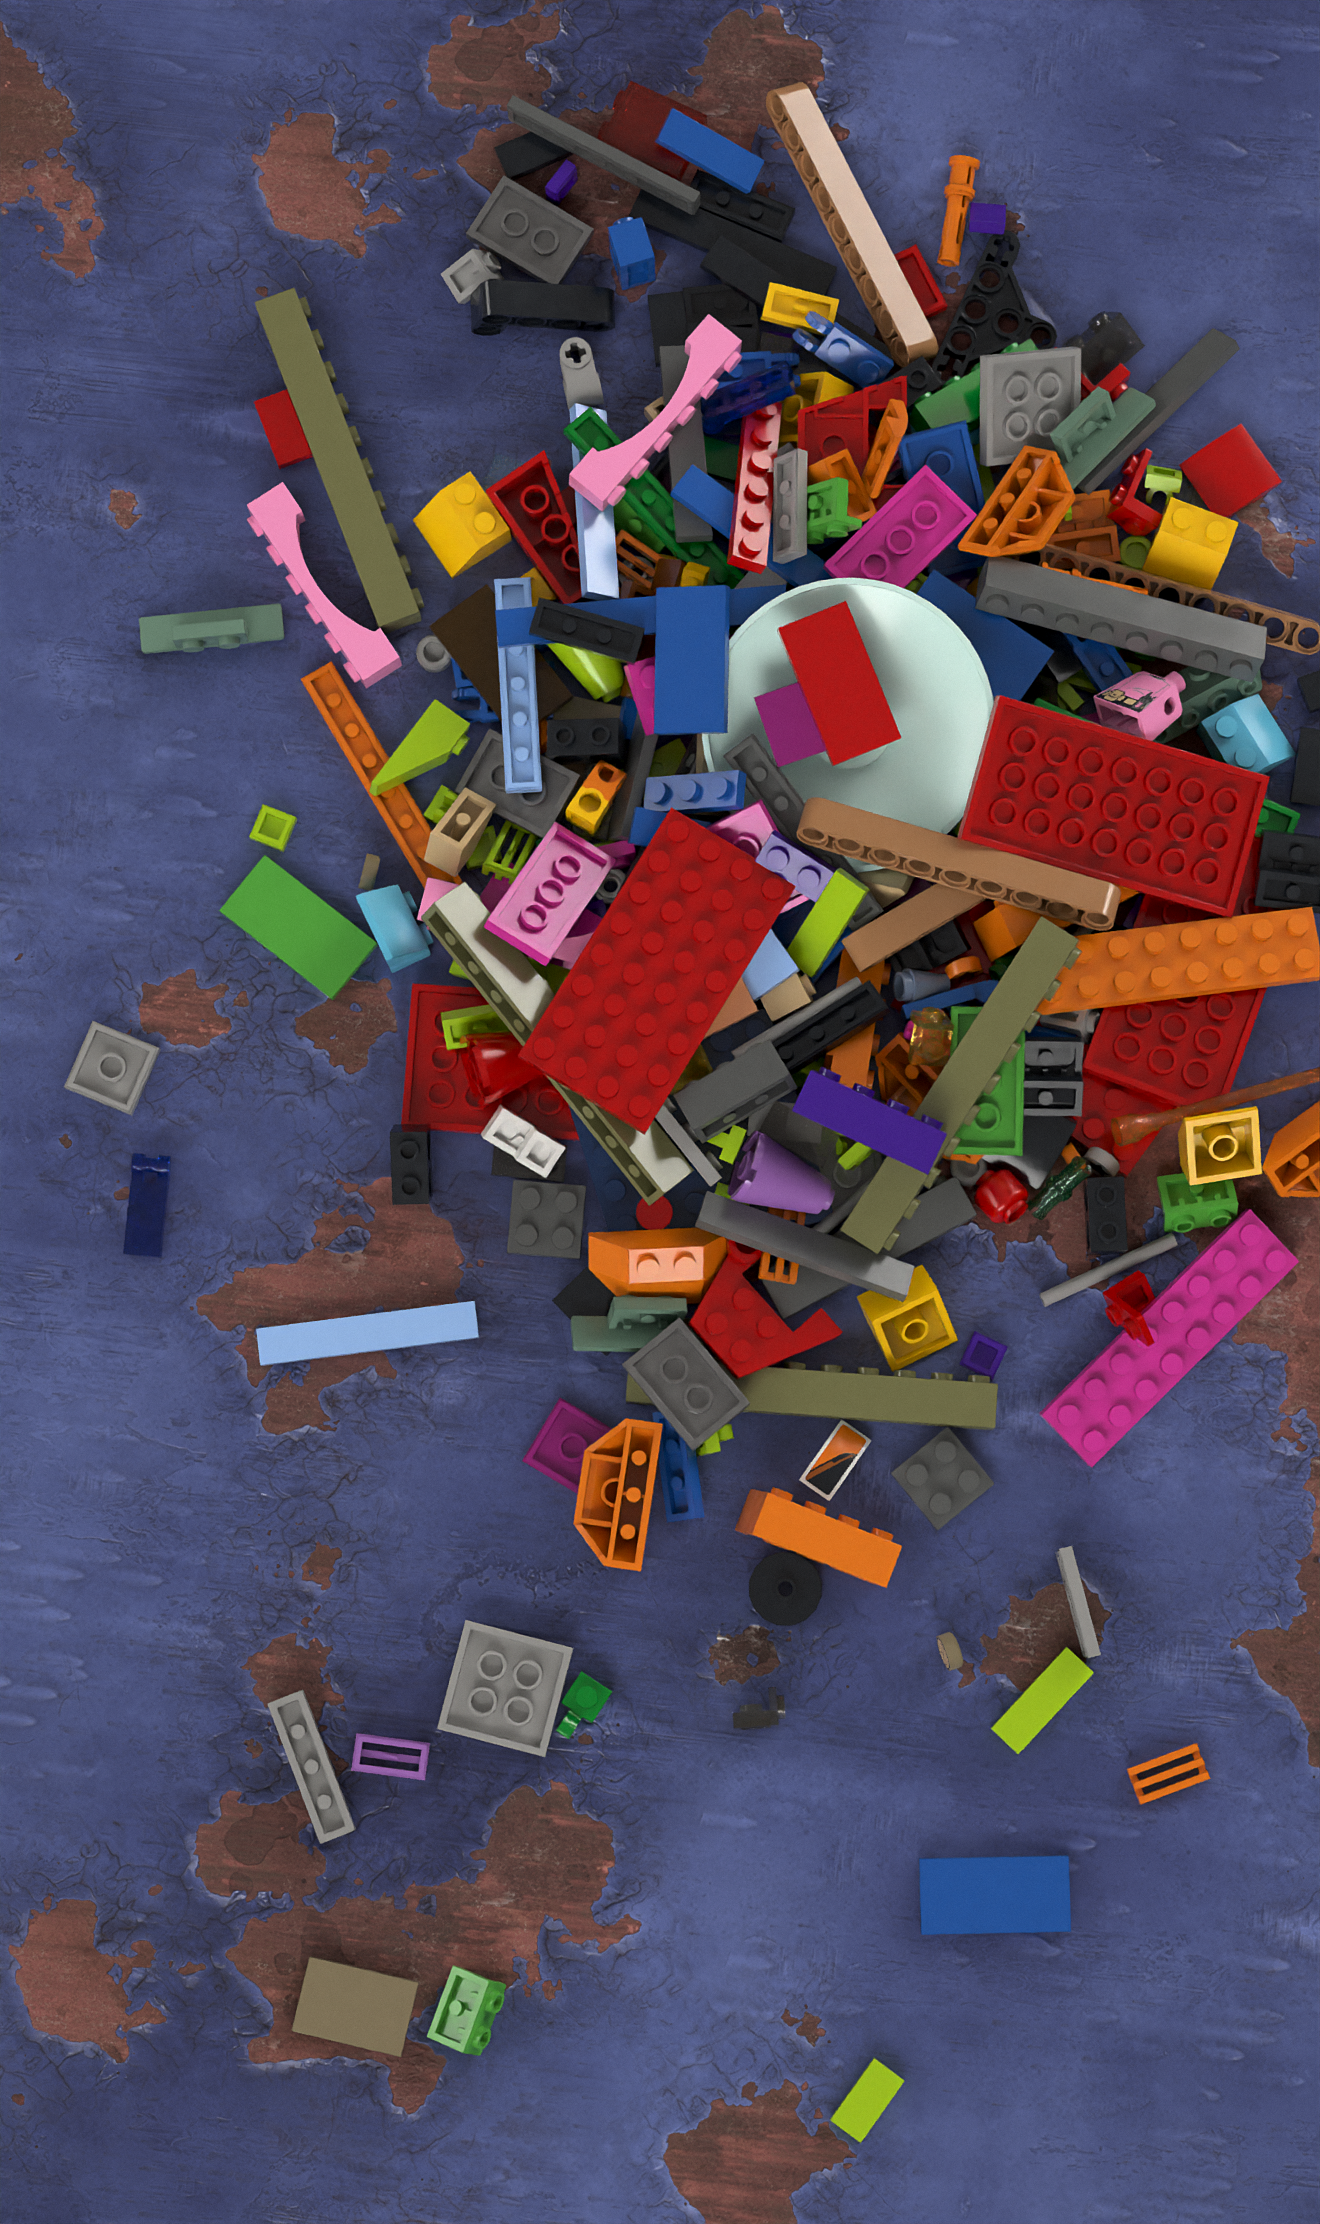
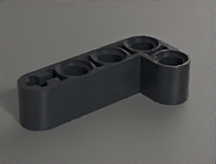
M488 280L480 283L470 297L471 332L476 335H497L502 333L507 326L593 332L608 331L615 328L614 291L610 288Z

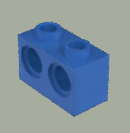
M625 217L615 221L613 226L608 227L609 252L621 289L626 290L655 281V256L643 218L633 219V217Z

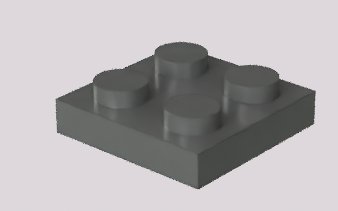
M513 1180L507 1254L580 1260L587 1187Z
M946 1427L890 1473L937 1531L994 1485V1482L949 1427Z

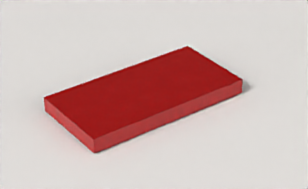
M846 601L777 629L832 767L902 738Z

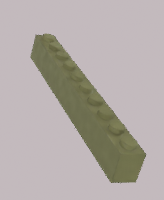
M291 288L254 302L378 627L381 628L384 634L422 621L419 609L425 607L417 587L410 589L406 577L412 575L405 554L398 557L394 544L400 542L393 523L385 524L381 512L386 511L387 507L380 490L373 492L369 479L375 478L368 458L360 459L356 447L362 446L355 425L348 427L344 415L350 412L343 393L336 395L331 383L336 382L337 378L331 362L323 363L319 351L325 349L319 331L318 329L310 330L307 319L313 316L306 298L302 297L299 299L295 288Z
M464 881L435 901L421 916V919L521 1045L524 1046L555 994L552 992L549 983L529 963L525 953L484 928L491 914L483 905L480 896L471 890ZM547 1076L649 1206L694 1171L684 1153L674 1146L665 1134L663 1127L657 1121L653 1120L644 1135Z
M1040 917L913 1115L914 1118L921 1120L922 1115L925 1114L944 1123L941 1130L947 1133L929 1174L927 1175L887 1156L840 1229L841 1231L876 1254L881 1253L884 1248L888 1251L892 1249L901 1235V1232L896 1230L904 1217L910 1220L921 1204V1201L916 1197L924 1186L930 1189L941 1173V1170L936 1166L943 1155L950 1158L959 1145L961 1139L956 1136L963 1124L970 1127L979 1114L981 1107L976 1105L984 1092L988 1095L993 1092L1001 1079L997 1071L1004 1061L1010 1064L1022 1045L1017 1043L1024 1029L1030 1033L1042 1014L1037 1011L1044 998L1049 1001L1052 1000L1062 982L1057 980L1064 967L1071 970L1082 953L1077 948L1081 942L1080 940L1044 917Z
M713 1357L750 1402V1405L742 1412L983 1430L995 1429L998 1384L990 1383V1377L968 1375L966 1382L953 1381V1374L931 1373V1379L916 1378V1371L894 1370V1376L879 1375V1369L858 1367L857 1374L842 1373L843 1366L821 1365L820 1371L806 1370L805 1363L784 1362V1368L766 1367L736 1380L717 1357ZM628 1373L626 1404L655 1406Z

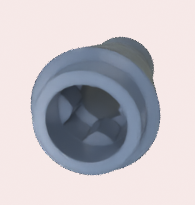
M905 968L902 972L895 974L893 991L898 1001H904L908 1004L950 991V979L947 974Z

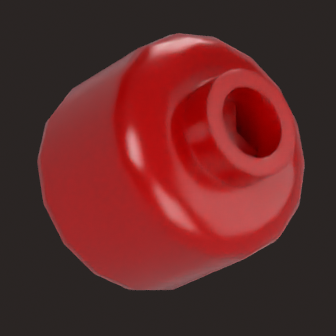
M989 1170L977 1180L976 1186L978 1188L974 1194V1202L994 1223L1005 1222L1006 1224H1011L1019 1219L1027 1210L1028 1191L1010 1171L1000 1170L994 1173L993 1170Z

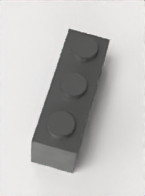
M769 1039L763 1043H756L750 1046L743 1055L735 1060L721 1063L711 1074L699 1081L695 1080L687 1083L680 1092L673 1096L691 1128L703 1144L798 1087Z

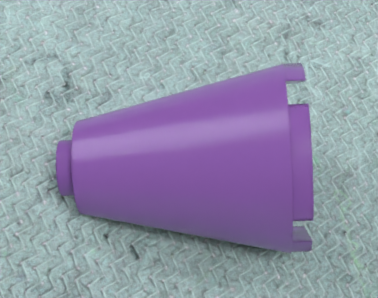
M755 1130L749 1136L741 1149L746 1154L741 1163L735 1162L728 1186L730 1199L741 1203L811 1214H819L822 1209L827 1210L830 1207L835 1194V1190L831 1189V1180L765 1133Z

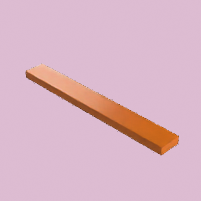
M332 661L301 678L304 687L423 888L425 889L428 877L458 885L462 884L463 882L458 874L454 877L424 861L432 829L404 783L377 796L369 792L373 779L389 760V757Z

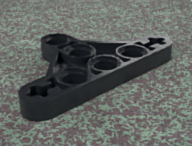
M1005 230L1002 235L993 234L990 237L933 362L932 370L943 385L947 381L941 379V372L938 369L944 371L950 357L956 359L952 375H959L963 378L969 366L980 362V356L1000 354L1006 347L1015 342L1020 345L1031 339V334L1037 330L1047 332L1051 339L1050 343L1045 347L1036 346L1038 350L1053 349L1055 347L1057 339L1056 329L1049 322L1031 315L1012 269L1018 257L1020 242L1016 234L1011 231ZM1003 241L1010 243V251L1004 253L999 265L994 262L998 253L996 245L1001 246ZM986 271H992L998 275L1000 282L995 287L987 288L981 284L979 277ZM976 302L983 305L985 308L984 316L980 319L968 317L965 312L968 304ZM1010 316L1017 321L1018 328L1012 333L1001 331L998 327V321L1002 317ZM956 334H965L971 340V345L966 350H956L951 344L952 337Z

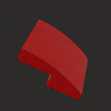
M1239 424L1221 435L1179 465L1210 511L1226 518H1231L1248 504L1255 503L1283 482L1243 424Z

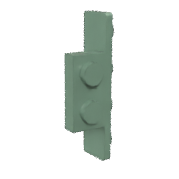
M1098 386L1087 398L1081 401L1079 406L1063 422L1057 425L1050 436L1072 489L1156 407L1153 398L1130 387L1112 404L1109 392Z
M279 603L142 617L139 619L141 650L144 654L179 650L199 652L203 651L204 648L218 646L222 649L239 647L240 644L276 641L285 638L282 606Z
M1192 666L1177 672L1183 677L1186 684L1185 690L1179 693L1183 709L1182 714L1158 735L1153 742L1164 744L1199 725L1201 721L1226 706L1259 692L1262 689L1260 669L1253 682Z
M623 1295L621 1297H613L608 1316H572L570 1321L572 1348L575 1351L638 1352L680 1317L709 1353H713L688 1325L691 1318H685L688 1311L686 1298Z

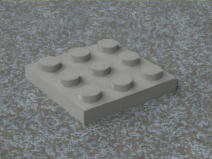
M1063 347L980 356L981 465L1012 464L1024 445L1056 451L1050 434L1081 403V348Z
M465 1620L437 1729L546 1757L574 1648Z

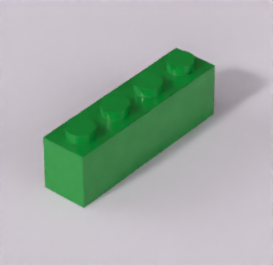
M1029 339L1020 345L1017 342L1009 345L1000 354L1038 350V348ZM980 362L974 366L968 375L963 378L959 375L951 378L943 385L942 390L933 395L931 392H927L913 403L914 408L910 415L909 423L916 432L966 420L969 433L980 428Z

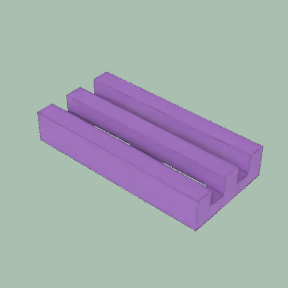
M356 1733L351 1771L426 1780L431 1743ZM363 1742L420 1749L421 1756L362 1749ZM361 1757L419 1764V1770L411 1771L360 1764Z

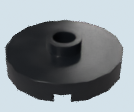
M778 1552L764 1558L754 1568L749 1580V1598L754 1610L764 1620L777 1626H792L805 1621L817 1609L822 1597V1582L817 1569L806 1558L792 1552ZM788 1582L792 1585V1593L789 1596H782L778 1592L780 1583Z

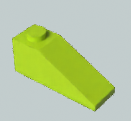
M435 699L373 779L369 792L377 796L446 763L453 753L459 756L470 741V738L467 736L470 723Z

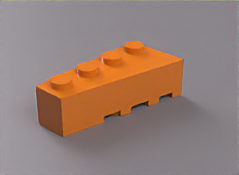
M1117 886L1121 891L1119 904L1139 893ZM999 901L993 902L996 908L972 923L991 963L1017 947L1020 949L1041 916L1061 929L1074 924Z
M844 948L841 954L836 988L857 976L862 984L870 980L880 994L881 984H889L891 964L885 963V960L860 973L846 948ZM875 1023L825 1055L824 1068L841 1075L839 1082L853 1088L856 1082L872 1090L875 1070L868 1069L870 1055L876 1056L878 1054L880 1035L874 1034Z
M772 1487L770 1493L750 1489L735 1531L757 1536L766 1543L789 1551L792 1550L802 1557L821 1564L825 1563L833 1569L887 1588L902 1548L901 1545L891 1542L894 1535L874 1527L871 1533L858 1528L860 1524L858 1520L839 1514L836 1520L825 1515L827 1508L810 1501H806L805 1505L801 1506L791 1502L792 1494Z

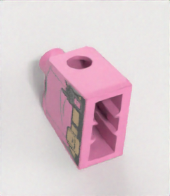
M1145 671L1137 672L1093 697L1100 724L1110 729L1153 741L1181 716L1183 709L1179 693L1185 690L1186 684L1183 677L1175 671L1164 678Z

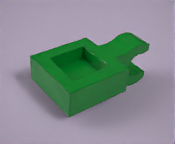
M581 1671L561 1702L570 1710L556 1732L569 1739L582 1718L593 1723L612 1694V1691Z

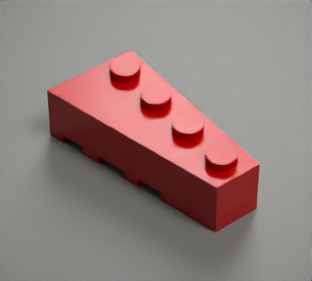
M543 450L486 489L485 492L509 527L510 533L552 590L559 603L590 602L593 599L584 598L581 595L578 538L545 450Z

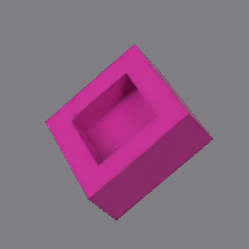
M628 840L597 847L617 860L612 870L630 866V861L634 860L636 856L634 845L628 844Z

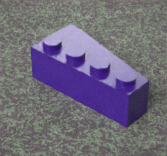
M822 1066L819 1072L815 1070L810 1071L792 1109L793 1112L927 1175L929 1174L947 1136V1133L941 1130L944 1123L925 1114L922 1115L921 1120L907 1114L908 1106L890 1098L887 1104L873 1098L875 1091L856 1082L853 1088L839 1082L841 1075Z

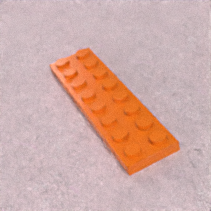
M1312 907L1233 916L1232 918H1216L1074 936L1081 941L1077 948L1082 953L1071 970L1064 967L1057 980L1062 982L1060 988L1051 1001L1044 998L1037 1011L1042 1015L1320 981V945Z

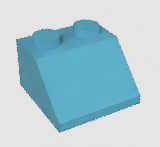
M1259 694L1226 706L1201 721L1196 730L1214 760L1262 775L1296 755Z
M397 884L355 896L392 973L431 955L427 945L434 942L425 923L418 926L412 915L418 909L409 891L402 894Z

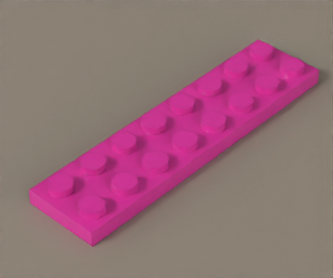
M1246 1208L1140 1313L1144 1317L1155 1343L1148 1347L1138 1339L1132 1340L1123 1330L1039 1413L1040 1416L1088 1466L1093 1467L1299 1261L1253 1211Z

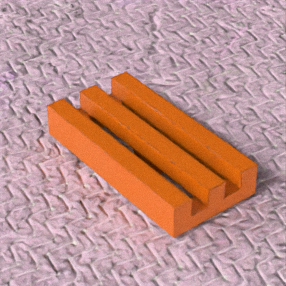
M621 529L615 537L616 554L653 579L656 570L622 548L620 544L624 541L655 564H658L659 559L664 557ZM617 560V571L639 585L648 589L651 588V582Z
M768 1207L767 1213L789 1221L790 1219L795 1220V1223L804 1226L805 1212ZM763 1252L761 1254L759 1279L793 1285L797 1282L799 1264L790 1261L788 1275L783 1274L785 1259L777 1257L775 1272H768L771 1254Z
M1197 1743L1126 1769L1140 1805L1210 1779ZM1188 1754L1193 1756V1761L1139 1780L1137 1774ZM1194 1768H1197L1199 1774L1146 1794L1143 1793L1142 1788Z

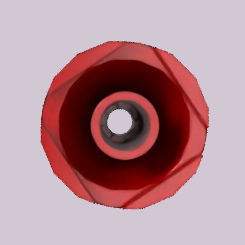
M511 1031L469 1033L462 1035L460 1038V1045L467 1043V1052L461 1054L465 1075L472 1093L480 1092L482 1098L477 1102L481 1106L498 1100L544 1074L518 1058V1054L523 1046Z

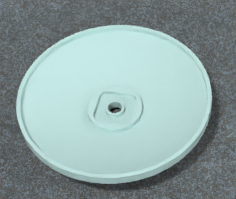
M834 578L802 585L779 595L752 614L729 640L728 733L702 734L704 755L709 772L732 771V767L723 756L751 734L756 736L776 763L754 697L798 682L777 629L846 601L902 738L833 767L825 751L779 767V769L804 802L813 797L824 798L947 835L963 818L994 704L989 679L981 659L962 630L944 612L919 595L890 583L863 578ZM746 786L744 807L756 802ZM729 810L730 814H733V813H735L736 811H738V810ZM845 856L856 873L884 868Z

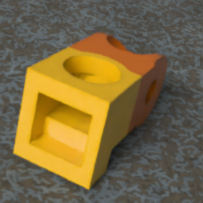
M601 759L566 808V820L594 836L601 825L603 817L612 805V800L621 789L627 773Z

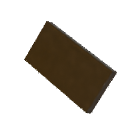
M486 584L432 623L429 628L502 723L495 594ZM534 646L538 720L540 724L573 699V695Z

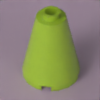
M559 643L547 644L595 700L602 697L606 703L620 695V686L623 685L625 678L620 661Z

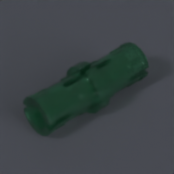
M1075 1156L1058 1175H1051L1046 1180V1186L1027 1202V1209L1029 1211L1034 1207L1038 1208L1032 1213L1035 1218L1043 1220L1061 1201H1067L1073 1195L1072 1190L1092 1174L1090 1165H1087L1084 1169L1081 1168L1087 1162L1085 1159Z

